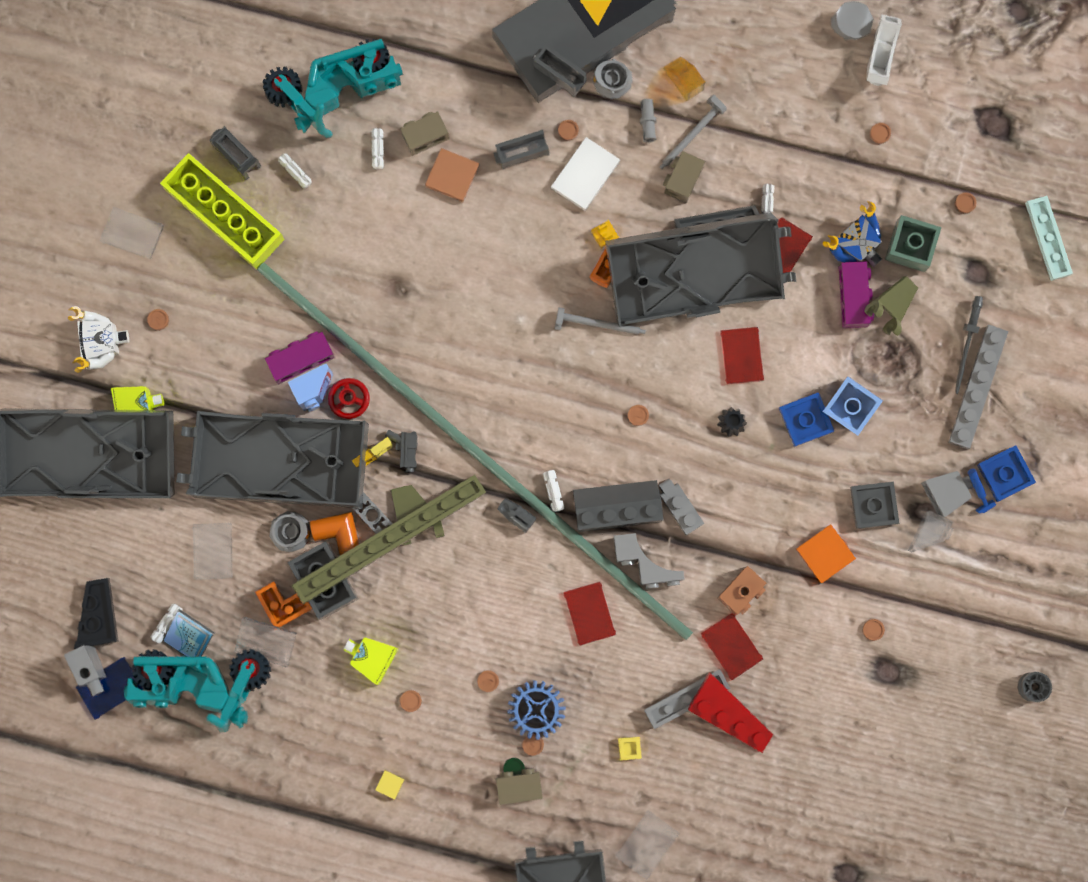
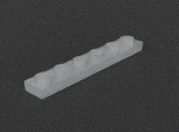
M992 325L986 326L948 443L970 449L1009 331Z

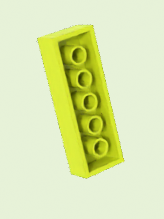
M189 153L160 183L165 191L256 270L285 240L275 227Z

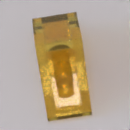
M681 56L663 68L686 101L704 90L705 81L694 65Z

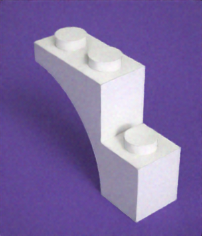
M881 14L874 36V46L867 65V81H870L873 85L881 86L882 84H888L892 58L902 25L899 18Z

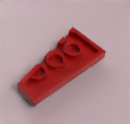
M710 672L707 674L688 710L763 753L773 734Z

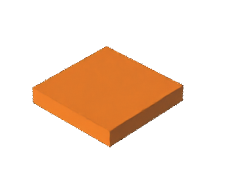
M831 524L796 548L821 584L856 559Z

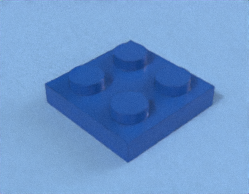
M819 392L779 407L794 447L834 432L829 416L823 412L825 406Z
M1016 445L977 464L996 502L1036 483Z

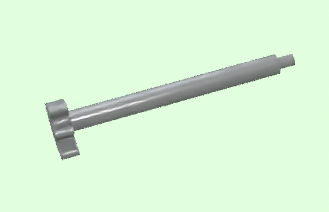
M714 94L709 97L707 102L713 108L663 160L660 166L661 169L668 166L717 113L723 114L727 110L726 106Z
M560 307L558 308L554 328L561 330L564 320L633 334H645L646 330H642L640 327L621 325L619 327L618 323L566 314L564 313L565 308Z

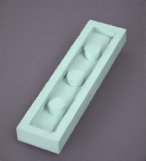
M1048 196L1027 201L1025 204L1050 280L1053 281L1071 276L1073 272Z

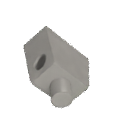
M958 471L931 478L921 483L939 519L948 516L972 498L969 489L974 486L969 475L962 478Z
M84 645L64 654L79 687L88 686L92 697L104 692L100 680L106 678V674L95 646Z

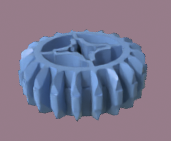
M536 680L533 681V688H530L528 682H526L525 691L519 686L517 690L521 694L518 696L512 693L511 695L516 699V702H508L509 705L514 706V710L509 709L507 713H514L515 717H511L509 721L513 722L516 720L518 722L513 727L515 730L519 726L523 728L520 731V735H523L526 730L529 731V739H531L532 733H536V739L539 740L540 732H543L545 738H547L548 729L554 734L556 730L552 726L556 724L558 727H561L562 725L557 721V718H565L564 715L559 714V710L564 711L566 707H559L558 703L563 702L564 699L560 698L557 700L555 698L560 693L558 690L554 694L550 692L553 689V685H550L546 690L544 689V681H542L541 687H537ZM538 691L547 694L548 697L541 702H535L528 693ZM523 698L529 706V711L520 719L518 707ZM529 701L537 705L546 702L540 710L544 719L540 715L527 717L533 710ZM553 701L555 713L550 722L544 714V709ZM532 718H538L545 726L542 728H531L525 725V723Z

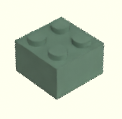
M901 215L896 221L885 260L925 272L931 265L942 227Z

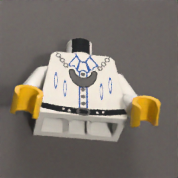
M78 307L68 309L76 313V317L68 316L70 321L78 318L81 320L77 321L81 357H77L72 362L79 363L81 367L75 368V372L79 373L84 368L88 370L105 367L114 359V356L119 354L118 344L129 343L128 331L117 332L116 325L109 318L95 312L81 311Z

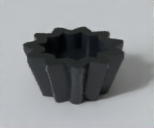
M730 407L729 410L724 409L722 411L723 415L718 416L720 422L717 426L721 427V433L726 432L728 437L732 434L738 436L739 432L745 431L743 426L747 425V422L744 420L746 415L741 414L740 409L734 410Z

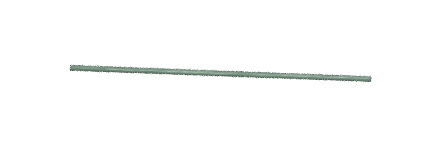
M262 263L257 270L680 636L685 640L691 636L693 632L267 264Z

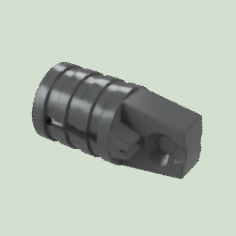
M504 499L497 508L509 522H512L513 525L517 526L524 533H527L537 519L531 513H528L527 510L508 499Z

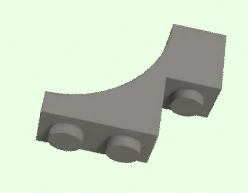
M636 533L613 537L616 562H621L622 566L634 565V561L638 560L640 584L646 585V589L658 588L659 583H667V586L680 585V581L685 579L684 571L667 570L651 562L642 552L636 538Z

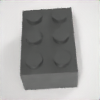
M325 541L289 561L288 564L297 581L336 559V556L329 543ZM348 578L310 600L309 603L317 618L322 620L357 601L359 598Z

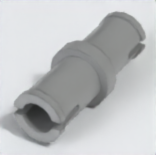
M644 99L640 101L642 112L640 124L643 125V141L651 143L656 141L655 124L657 122L654 116L653 100Z

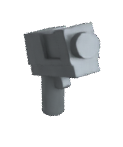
M388 430L385 437L396 443V450H401L400 468H406V472H414V469H417L416 450L418 436L416 432L407 433L401 431L400 436Z

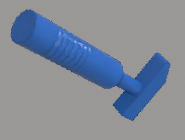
M970 469L968 475L978 498L984 504L975 511L985 513L996 506L995 501L990 500L987 502L986 492L976 469Z

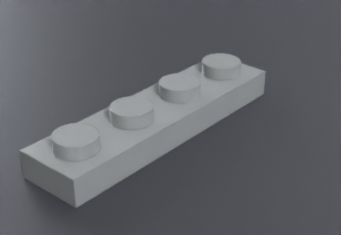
M720 669L711 673L727 690L730 689ZM706 677L644 709L653 728L656 729L688 712L689 705Z

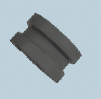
M1041 672L1025 673L1018 681L1017 688L1019 694L1029 702L1045 701L1052 692L1051 680ZM1033 683L1039 686L1035 691L1031 688Z

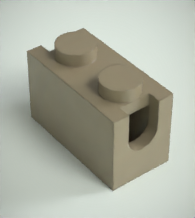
M438 111L435 113L428 112L422 116V119L409 121L400 128L412 156L449 140V133Z
M682 151L680 157L676 156L671 167L674 168L672 175L667 174L663 186L666 187L664 194L687 203L705 161Z
M534 768L521 770L522 774L513 775V771L500 773V777L496 778L499 805L543 799L539 771L535 772Z

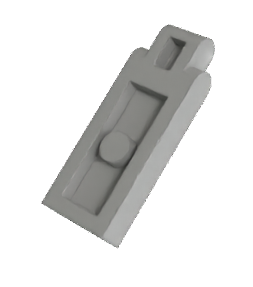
M667 479L658 485L663 492L660 494V497L685 535H688L704 524L678 483L674 485L670 479Z

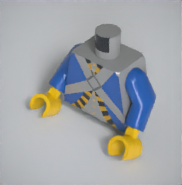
M867 201L869 205L867 210L865 206L861 205L860 211L866 213L865 216L862 214L838 237L828 235L830 243L823 241L822 245L830 248V252L837 261L843 263L862 262L866 259L875 267L883 259L875 251L881 244V232L874 213L876 210L874 203Z

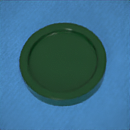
M518 758L508 759L503 766L504 772L513 771V775L522 774L521 770L525 769L524 763Z

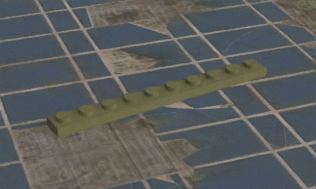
M475 475L471 476L292 585L293 590L304 605L486 493L485 489Z

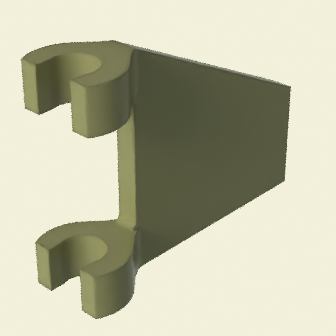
M904 276L868 304L864 312L872 317L873 313L877 317H881L885 310L892 319L884 325L883 331L887 335H890L892 331L898 336L902 331L901 321L918 287L907 276Z
M412 485L391 489L397 521L427 504ZM440 521L433 525L436 538L444 537L442 522ZM411 539L404 543L403 546L412 544Z

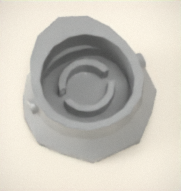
M850 1L845 2L831 18V26L835 33L845 40H857L870 34L874 19L866 4Z
M611 59L602 62L596 67L592 80L599 94L610 99H618L631 89L632 72L620 61Z
M287 511L272 520L269 537L281 551L292 552L302 549L311 537L309 522L302 515Z

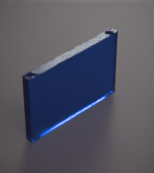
M125 657L120 658L104 669L106 678L100 680L104 692L92 697L88 686H76L94 720L99 719L100 716L126 701L124 697L125 685L128 684V678L135 681V677H133V670ZM138 684V689L144 690L143 687H141Z

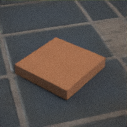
M441 148L425 187L464 202L479 168V163Z

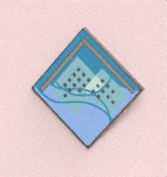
M178 609L163 642L186 657H203L215 632Z

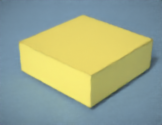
M387 437L370 450L378 458L390 450L393 444Z
M640 737L618 738L620 760L642 759Z
M385 770L376 787V791L395 800L405 779Z

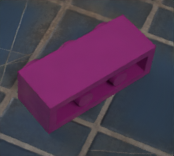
M867 262L841 263L838 269L842 329L867 328L871 321L874 320V313L870 317L864 312L873 298L872 288H869L868 280H871V269L867 268Z
M317 331L309 334L307 339L301 342L297 340L288 344V348L282 351L280 349L272 351L265 360L274 380L279 385L334 359L335 356L324 333H318Z

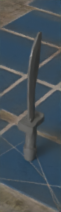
M975 296L972 302L973 308L969 323L965 324L963 330L968 331L957 375L956 394H958L972 334L979 333L980 327L977 326V322L983 306V297Z

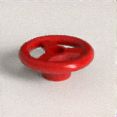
M344 378L337 381L331 387L328 394V404L331 411L342 419H355L361 416L367 410L370 401L367 387L361 381L354 378ZM349 384L357 386L362 391L363 399L356 397ZM343 386V390L339 393L340 402L335 405L334 395L337 389ZM347 395L352 396L350 401H345ZM352 404L361 406L353 413L341 411L345 406Z

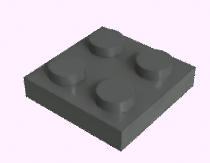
M894 481L850 487L856 529L900 524Z

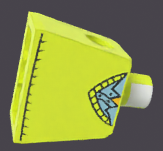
M147 387L111 388L115 410H153V408L164 406L163 395L156 394L151 396L150 390Z
M364 637L360 644L349 639L344 647V651L353 655L350 665L374 684L380 685L398 648Z

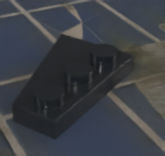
M110 578L86 581L82 603L83 609L81 620L78 624L79 631L74 649L84 645L97 646L119 642Z

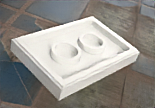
M586 137L557 177L551 189L586 211L619 164L620 159Z

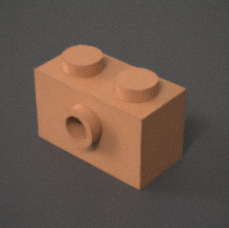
M746 566L717 599L734 615L739 613L743 615L752 606L749 602L754 597L758 599L766 591L763 587L767 583L749 566Z

